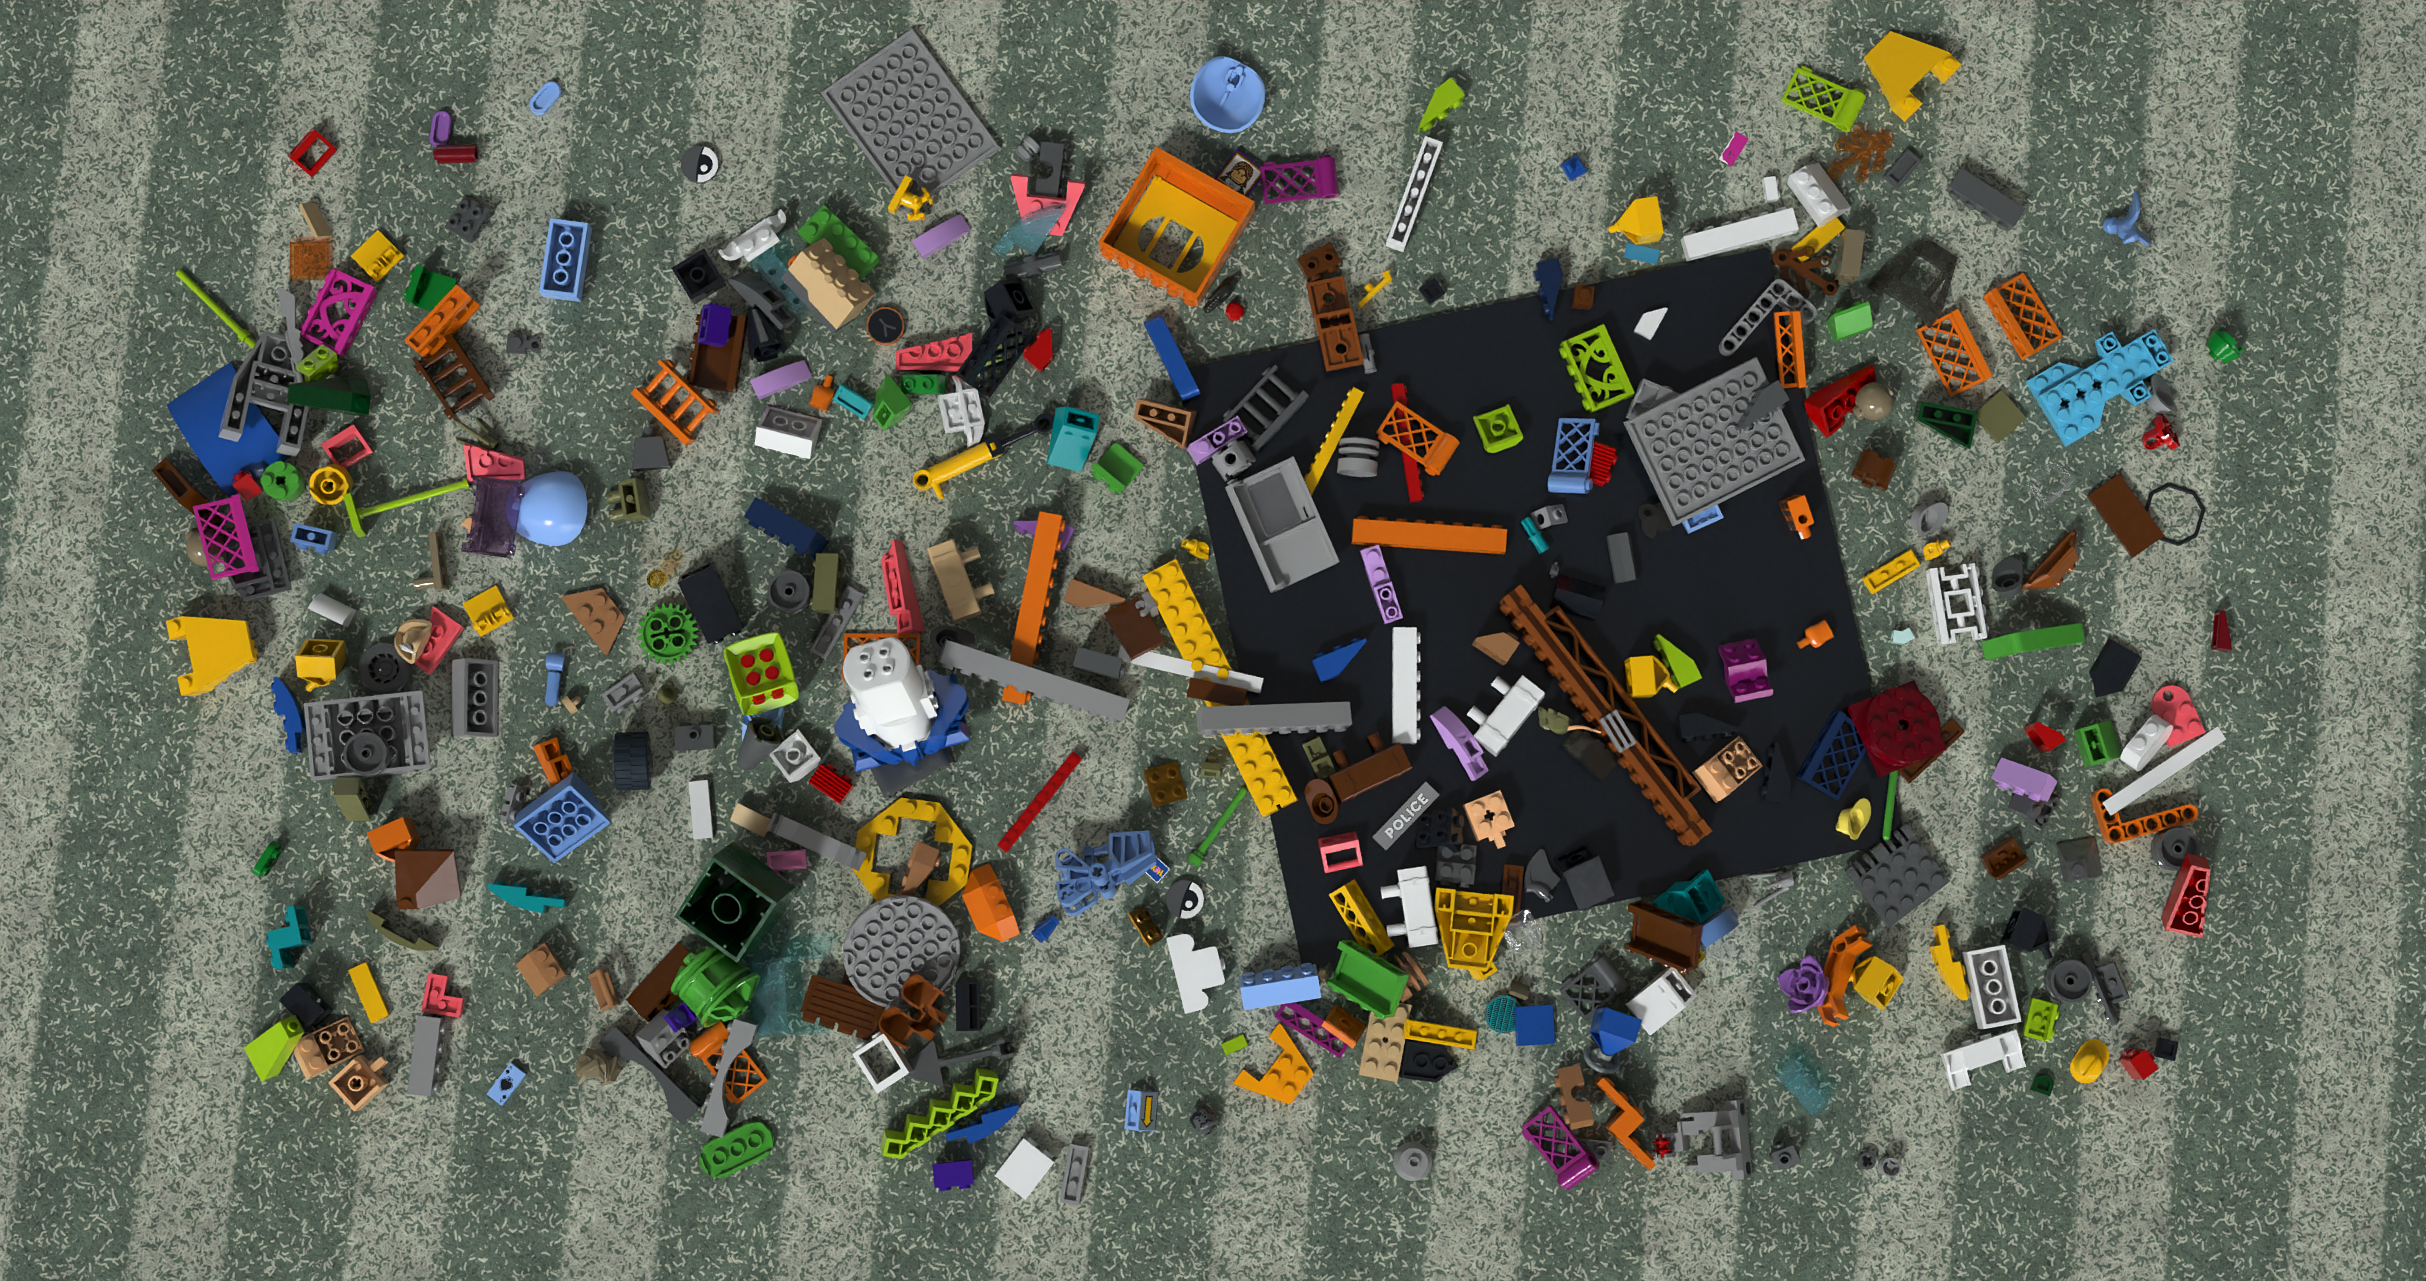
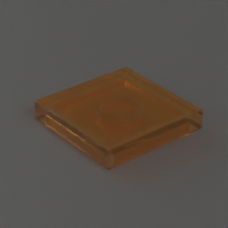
M290 242V280H325L329 272V242Z

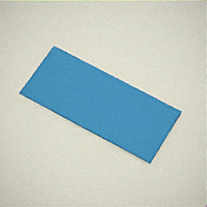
M1627 243L1624 258L1657 265L1660 250Z

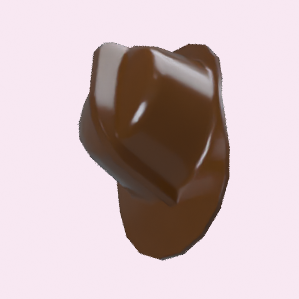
M1313 779L1308 782L1305 787V798L1313 818L1321 824L1333 822L1337 817L1340 807L1337 796L1334 795L1332 788L1325 780Z

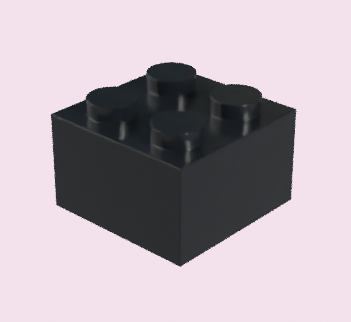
M705 249L671 268L694 305L727 286Z

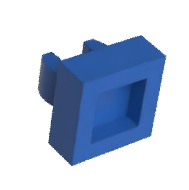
M1578 155L1561 164V168L1570 182L1587 172Z

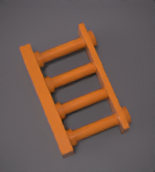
M659 359L657 363L663 367L646 388H635L630 394L684 445H691L696 440L692 436L693 430L709 412L711 414H718L720 410L717 408L716 402L710 398L707 399L697 388L689 384V381L675 369L676 365L671 360ZM669 373L676 382L660 401H655L651 397L652 392ZM683 386L690 394L673 414H669L665 410V405ZM697 399L704 407L687 427H683L678 423L679 418Z

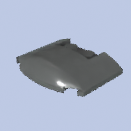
M274 517L247 523L259 571L253 573L249 571L228 576L233 588L246 602L292 590L290 574L288 573L280 534ZM235 527L228 528L227 532L232 534ZM232 539L227 548L236 552L240 547V543ZM224 550L223 560L229 563L234 555ZM236 557L231 566L239 569L245 567L244 560Z

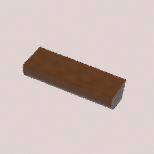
M680 942L626 999L637 1013L648 1022L662 1009L666 1010L679 997V995H674L671 992V987L680 966L687 967L683 960L691 952Z

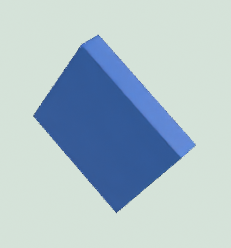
M1553 1005L1514 1007L1516 1046L1555 1044Z

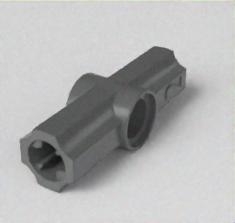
M1057 251L1041 256L1031 255L1023 258L1022 261L1003 265L1007 280L1026 277L1030 279L1039 277L1045 272L1060 269L1062 264Z

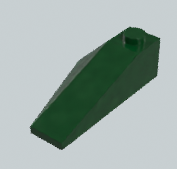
M342 376L289 384L286 403L361 417L369 415L371 394L366 379Z

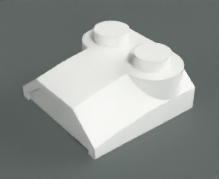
M799 729L770 754V757L790 783L802 779L816 768L821 760Z

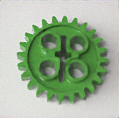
M662 603L661 609L655 605L654 612L648 609L650 615H642L645 622H638L642 629L636 630L641 633V636L636 638L643 641L638 645L640 648L645 647L643 654L650 652L648 658L651 660L655 657L656 663H659L662 659L663 665H666L668 660L674 665L675 659L681 663L682 656L688 659L687 652L694 653L691 647L698 646L694 639L700 638L698 635H695V632L700 630L694 627L697 621H691L694 615L692 613L686 615L688 609L685 608L681 611V605L678 604L674 608L673 603H670L668 608L665 603ZM679 618L681 620L680 626L673 628L672 621ZM660 621L662 624L661 629L654 631L653 624ZM667 630L671 632L685 630V633L670 634L669 638L664 635L655 638L651 637L653 634H665ZM682 637L683 644L676 647L674 644L675 639ZM663 640L664 647L657 650L656 642Z

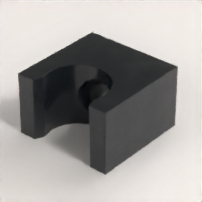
M296 983L279 999L293 1016L296 1015L304 1028H308L310 1025L316 1028L334 1011L308 983Z

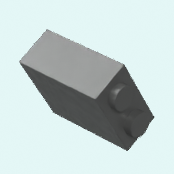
M1078 647L1073 663L1074 669L1119 681L1120 677H1124L1126 664H1124L1123 659Z

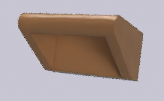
M599 969L588 975L601 1012L621 1005L608 969Z

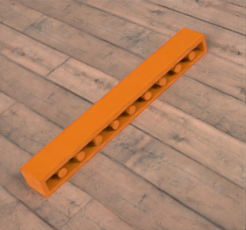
M1039 511L1010 656L1011 661L1033 667L1034 663H1038L1039 652L1036 651L1037 646L1042 643L1043 634L1040 631L1041 626L1046 624L1047 615L1044 614L1045 607H1049L1051 596H1048L1049 588H1053L1055 578L1052 577V571L1057 568L1058 558H1055L1056 551H1060L1062 539H1059L1060 531L1064 532L1066 524L1063 516ZM1008 685V688L1004 687L1003 701L1025 705L1026 701L1030 702L1032 692L1027 691L1024 694L1015 691V686Z

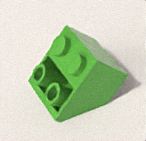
M1862 301L1855 302L1846 310L1844 307L1833 311V314L1829 315L1830 318L1826 321L1834 343L1868 331L1873 327L1869 301L1862 303Z
M889 375L884 378L875 393L873 418L884 431L902 421L912 405L909 397L900 390L897 382Z
M2111 720L2073 730L2084 767L2121 757L2120 747Z

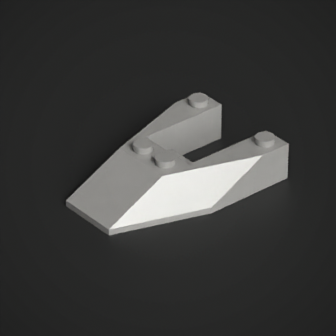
M267 331L262 333L233 378L218 437L238 442L243 433L249 402L284 412L276 452L296 457L301 449L309 407L286 403L288 385L297 383V378L292 369L290 358H292L285 336Z

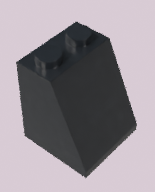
M1588 843L1553 859L1573 904L1579 912L1588 910L1593 905L1605 902L1614 896L1600 858Z

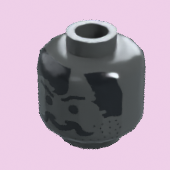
M1200 1105L1191 1111L1193 1115L1189 1121L1197 1134H1204L1206 1136L1217 1129L1218 1118L1210 1107L1202 1108Z

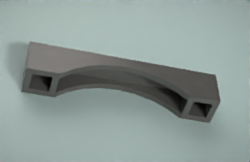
M615 1026L599 1044L612 1057L617 1056L632 1060L649 1070L664 1090L668 1112L682 1125L685 1124L701 1108L698 1104L700 1100L694 1094L689 1095L685 1091L686 1087L679 1080L675 1082L670 1077L672 1073L667 1068H661L657 1061L643 1050L637 1039L633 1041L629 1037L631 1033L624 1026L621 1028Z

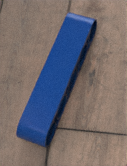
M1159 314L1144 321V326L1182 402L1199 395V389L1162 315Z

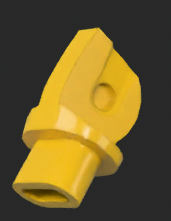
M1185 539L1182 541L1181 547L1187 549V552L1191 555L1205 560L1209 558V546L1205 542H1198L1197 539Z
M1938 539L1935 543L1925 545L1923 548L1925 561L1932 560L1945 553V549L1952 547L1950 540L1947 539L1941 542Z

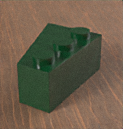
M1918 401L1913 421L1964 449H1971L1978 412Z

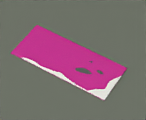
M1736 131L1719 160L1732 167L1749 139Z

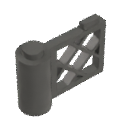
M1598 953L1590 960L1592 964L1573 980L1568 978L1560 985L1562 987L1560 992L1584 1021L1593 1015L1596 1009H1600L1629 985V982L1605 954L1601 956ZM1588 972L1594 977V986L1582 985L1583 976ZM1571 986L1580 987L1579 998L1570 997L1566 990ZM1582 987L1593 988V999L1581 998ZM1596 989H1604L1609 996L1604 1000H1595ZM1581 1001L1592 1002V1010L1586 1015L1580 1009Z

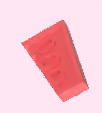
M972 333L896 351V371H958L972 352Z

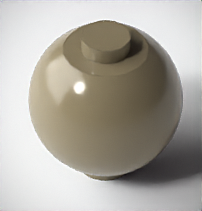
M1868 383L1857 392L1855 397L1856 406L1852 410L1860 421L1864 418L1871 421L1881 420L1893 408L1894 399L1892 396L1894 393L1888 385L1884 387L1881 383Z
M193 528L185 536L187 540V555L196 565L208 567L199 530ZM205 529L204 535L211 539L216 533L212 529ZM218 534L214 541L223 545L225 541L220 534ZM212 543L208 551L216 557L222 548ZM222 553V555H221L220 558H219V559L222 560V561H223V553Z

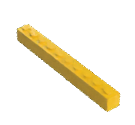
M1354 387L1352 390H1349L1347 401H1343V408L1341 411H1338L1336 415L1338 418L1336 421H1333L1331 432L1328 431L1325 438L1327 439L1325 442H1322L1320 446L1321 451L1320 453L1317 452L1314 458L1316 461L1309 468L1311 471L1309 474L1306 473L1304 477L1311 496L1364 395V392Z

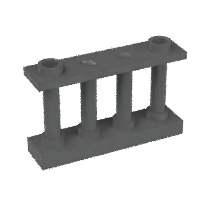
M1276 365L1272 368L1269 366L1262 374L1264 377L1234 409L1230 408L1223 415L1225 418L1223 424L1235 418L1237 413L1244 407L1265 426L1264 429L1266 431L1260 435L1256 434L1241 420L1248 431L1246 435L1252 440L1251 449L1256 454L1309 398V395L1304 390L1300 394L1298 392L1295 393L1275 374L1278 371ZM1269 379L1291 398L1290 401L1292 403L1287 408L1281 406L1262 388ZM1256 393L1278 412L1277 415L1279 417L1275 421L1269 420L1249 402Z

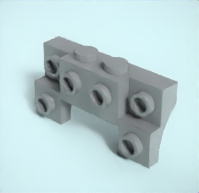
M1643 378L1639 383L1634 399L1631 401L1626 418L1631 419L1681 393L1673 391V388L1669 386H1661Z

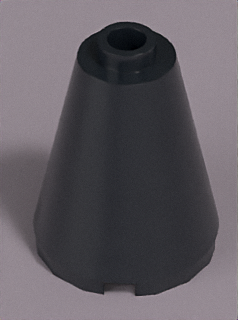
M759 307L751 308L747 313L748 346L751 360L755 358L757 362H766L778 358V353L782 351V354H784L787 350L785 341L773 322Z

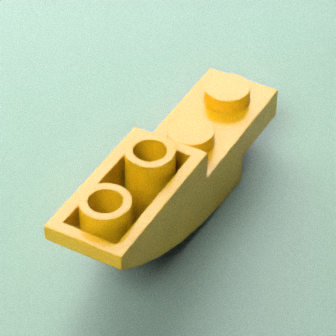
M1945 924L1933 926L1937 945L1930 946L1929 948L1936 969L1946 986L1959 1000H1968L1967 995L1970 994L1969 987L1965 984L1963 977L1966 975L1963 964L1961 965L1960 961L1952 962L1954 953L1948 943V939H1950L1949 930L1945 928Z

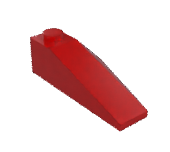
M1869 365L1816 391L1804 401L1808 417L1825 437L1828 438L1841 428L1845 423L1842 419L1848 411L1850 413L1853 412L1852 408L1855 405V397L1859 389L1868 383H1876L1877 378L1874 366Z

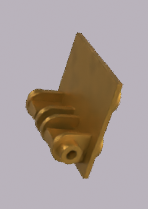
M1177 761L1143 770L1153 807H1160L1188 798Z
M1143 906L1128 914L1130 921L1138 930L1145 945L1151 947L1163 939L1160 928L1153 923L1151 914Z

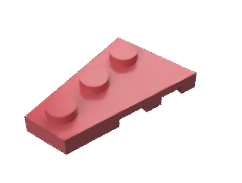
M434 606L431 610L430 622L432 623L430 638L423 653L414 662L415 665L432 675L464 630L462 625Z

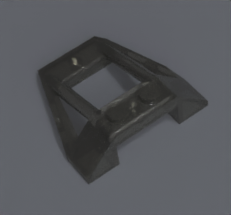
M1925 237L1882 267L1872 278L1867 288L1881 297L1886 293L1915 312L1916 320L1931 328L1942 313L1958 257ZM1918 256L1941 270L1925 293H1922L1901 279ZM1905 260V262L1901 265V267L1898 269L1895 275L1889 274L1893 269H1895L1900 263H1902ZM1944 281L1939 296L1936 300V303L1934 304L1930 298L1933 296V294Z

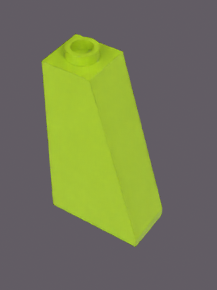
M296 1015L279 1021L244 1047L261 1082L280 1073L304 1034Z

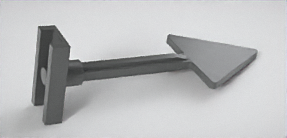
M1008 1037L996 1040L997 1044L992 1045L991 1048L939 1059L936 1043L931 1041L909 1062L913 1071L907 1074V1076L943 1087L944 1080L941 1067L992 1055L994 1057L1000 1056V1060L1014 1057L1016 1052L1010 1053V1046L1007 1043L1013 1041V1038Z

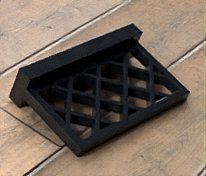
M999 313L955 375L990 398L1034 336L1002 313ZM1013 327V334L1007 335ZM1026 335L1024 340L1018 343V337ZM1013 339V345L1007 347V340ZM1002 342V349L996 351ZM1013 351L1011 358L1007 359V352ZM1002 354V361L996 362V356ZM991 358V364L985 366L988 360ZM1002 366L1001 372L996 374V368ZM991 370V376L985 378V371ZM980 373V380L973 382ZM991 381V386L986 391L985 383Z

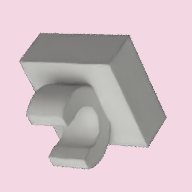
M1149 591L1143 593V600L1135 603L1137 609L1140 607L1145 608L1140 611L1141 617L1146 616L1148 613L1152 618L1159 615L1157 604Z

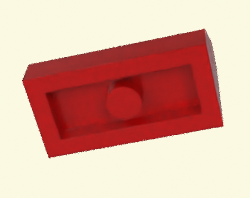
M312 128L287 156L313 178L338 149ZM319 138L329 148L310 169H307L298 159Z
M2040 722L2024 727L2025 732L2040 753L2050 751L2066 740L2061 733Z

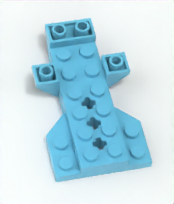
M2155 329L2124 347L2120 345L2114 333L2110 332L2095 341L2099 361L2090 367L2083 369L2059 362L2026 381L2027 386L2065 447L2099 428L2105 402L2119 393L2134 406L2152 397L2143 380L2174 362ZM2094 381L2095 383L2097 382L2099 384L2098 388H2094L2092 386L2094 384ZM2078 391L2083 393L2082 398L2076 396ZM2062 401L2067 403L2064 407L2060 406Z

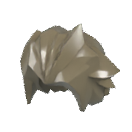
M590 1048L586 1049L585 1054L580 1053V1057L576 1059L575 1073L577 1078H580L577 1086L588 1078H596L601 1081V1086L615 1082L623 1070L617 1064V1056L612 1057L606 1055L601 1050Z

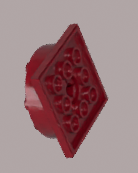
M1915 680L1898 687L1886 689L1878 695L1847 707L1879 778L1947 750L1940 735L1941 724L1937 710L1932 702L1920 693ZM1899 723H1900L1901 725H1905V726H1903V729H1901V728L1899 727Z

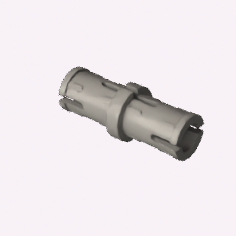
M1369 334L1359 335L1365 374L1376 372L1377 369L1373 357L1375 352L1372 350Z

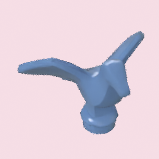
M2135 191L2133 193L2132 206L2129 205L2128 214L2121 220H2118L2116 217L2106 218L2103 229L2109 234L2117 232L2118 236L2123 239V244L2139 240L2146 246L2152 245L2150 238L2136 228L2135 221L2140 213L2138 192Z

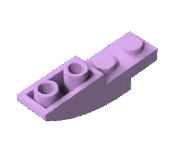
M1379 544L1361 549L1360 553L1365 565V571L1384 624L1403 618Z
M1443 706L1430 715L1448 749H1454L1471 781L1477 780L1489 771L1480 756L1484 753L1471 732L1455 714Z

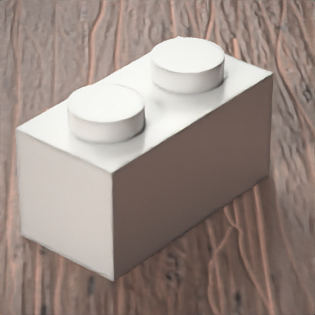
M1775 176L1764 177L1762 185L1765 203L1777 202L1780 198V192L1777 190L1778 180Z

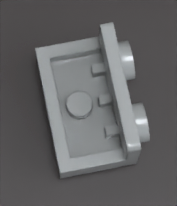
M632 673L601 695L611 708L612 713L622 714L629 708V704L641 701L647 691L637 676Z

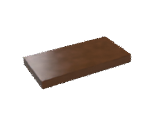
M2120 474L2087 496L2131 558L2164 537V534Z

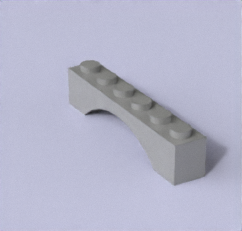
M741 1017L734 1018L733 1021L730 1020L727 1028L730 1034L728 1039H724L721 1048L724 1053L722 1058H718L716 1069L719 1070L717 1076H713L710 1087L713 1089L711 1095H707L704 1103L707 1109L705 1114H701L698 1125H701L700 1131L721 1138L725 1135L731 1117L725 1099L727 1073L736 1056L753 1043L759 1025L758 1022Z

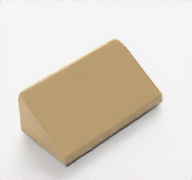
M316 203L299 204V208L314 238L321 242L331 237L332 233Z
M740 803L736 804L730 821L764 838L768 832L766 829L771 820Z

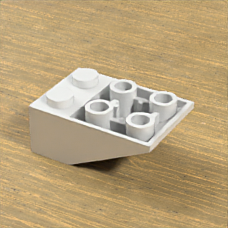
M1669 967L1662 970L1626 1006L1635 1018L1642 1020L1641 1025L1649 1035H1652L1687 1007L1697 995L1677 969Z

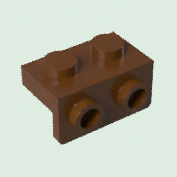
M2009 836L1980 856L1988 874L1997 881L2007 877L2010 872L2022 867L2029 860L2022 853L2013 836Z

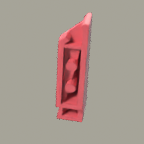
M893 539L890 542L892 546L888 554H884L881 559L890 615H897V634L923 632L925 627L903 542Z

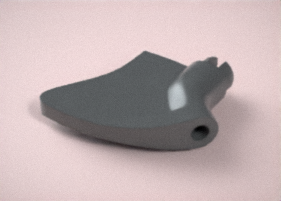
M1543 849L1538 850L1529 861L1524 873L1523 883L1526 893L1534 892L1541 899L1543 898L1545 902H1549L1554 897L1550 891L1561 879L1550 868Z

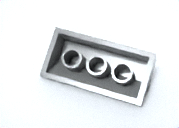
M468 658L452 660L451 737H497L498 661Z

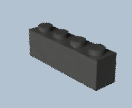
M1963 168L1956 173L1945 190L1951 198L1961 200L1968 209H1975L1980 212L1984 219L1997 223V227L2004 231H2010L2026 209Z

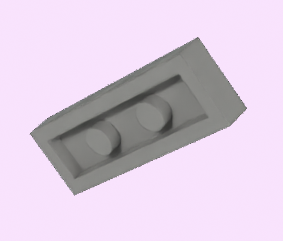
M1070 1143L1060 1196L1061 1203L1079 1206L1089 1152L1088 1146Z

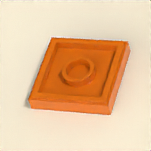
M1336 1004L1332 1007L1321 1025L1352 1049L1366 1029L1364 1024Z

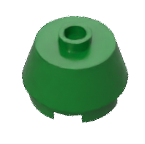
M2219 326L2215 331L2211 332L2205 346L2210 350L2208 354L2215 361L2219 359L2222 363L2226 364L2239 358L2244 349L2242 347L2237 349L2238 343L2227 332L2222 334L2223 328Z

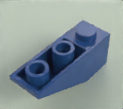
M1359 637L1351 640V645L1343 647V644L1332 648L1333 652L1329 654L1322 652L1315 655L1312 664L1320 683L1339 676L1367 642L1366 638L1361 640Z

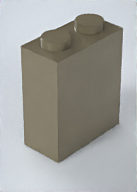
M1845 229L1839 236L1833 279L1839 285L1849 286L1860 276L1865 231Z

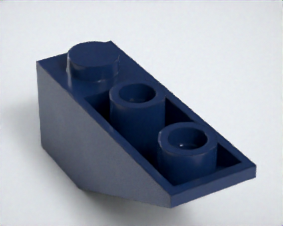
M1558 258L1537 262L1536 268L1533 271L1535 282L1538 281L1540 286L1538 287L1539 297L1544 299V313L1548 314L1550 321L1554 317L1563 279V272Z

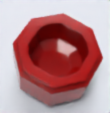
M1231 302L1226 306L1225 315L1230 321L1237 322L1243 317L1244 308L1240 303Z

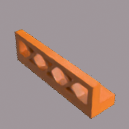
M1800 311L1773 312L1779 382L1783 388L1807 387ZM1789 315L1790 323L1784 328L1779 324V316ZM1785 332L1791 337V342L1787 347L1781 344V337ZM1786 352L1790 353L1793 358L1789 366L1782 361V357ZM1788 371L1794 374L1795 383L1784 384V376Z

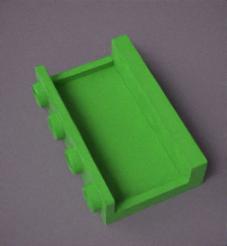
M1352 940L1339 941L1337 948L1343 952L1334 977L1327 979L1326 984L1331 986L1333 991L1344 994L1346 999L1360 1004L1362 1009L1375 1013L1374 1016L1379 1019L1394 1017L1409 974Z

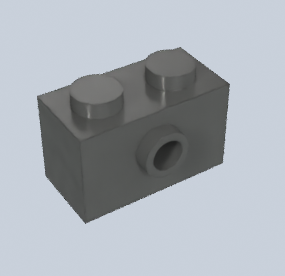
M699 722L697 726H691V723H679L680 726L674 727L675 750L716 749V726L710 725V722Z

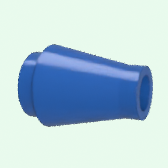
M1051 915L1034 926L1031 934L1040 943L1044 940L1047 941L1060 922Z

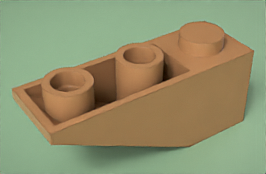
M1081 578L1071 579L1063 599L1065 603L1081 609L1123 604L1126 600L1122 598L1123 594L1112 591L1111 594L1104 591L1105 588L1100 585L1094 584V587L1087 585V581Z

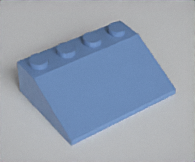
M573 772L519 811L516 815L514 827L553 863H556L609 825L611 819L587 784Z

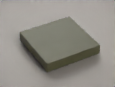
M2000 390L1977 410L1976 421L1998 444L2027 418L2007 395Z

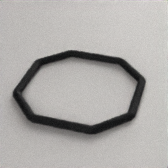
M2165 484L2150 492L2145 506L2147 512L2153 495L2168 487L2193 495L2201 509L2194 535L2180 542L2164 537L2160 539L2161 541L2181 546L2198 536L2205 508L2194 491L2173 484Z

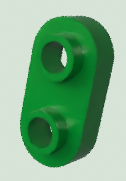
M274 840L269 843L253 869L252 873L259 878L268 875L272 868L270 866L272 861L276 860L282 852L280 849L281 844Z

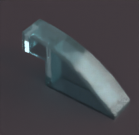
M1057 204L1044 207L1021 218L1001 235L994 244L992 251L1005 258L1012 246L1016 244L1034 256L1064 212L1066 205Z

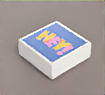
M1156 857L1157 864L1145 873L1158 883L1170 869Z

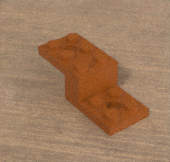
M1339 276L1306 283L1317 340L1319 339L1326 372L1363 365L1364 361L1354 314L1349 305L1344 277ZM1331 294L1334 300L1331 303H1326L1323 300V296ZM1343 344L1347 350L1345 353L1340 354L1336 351V346Z

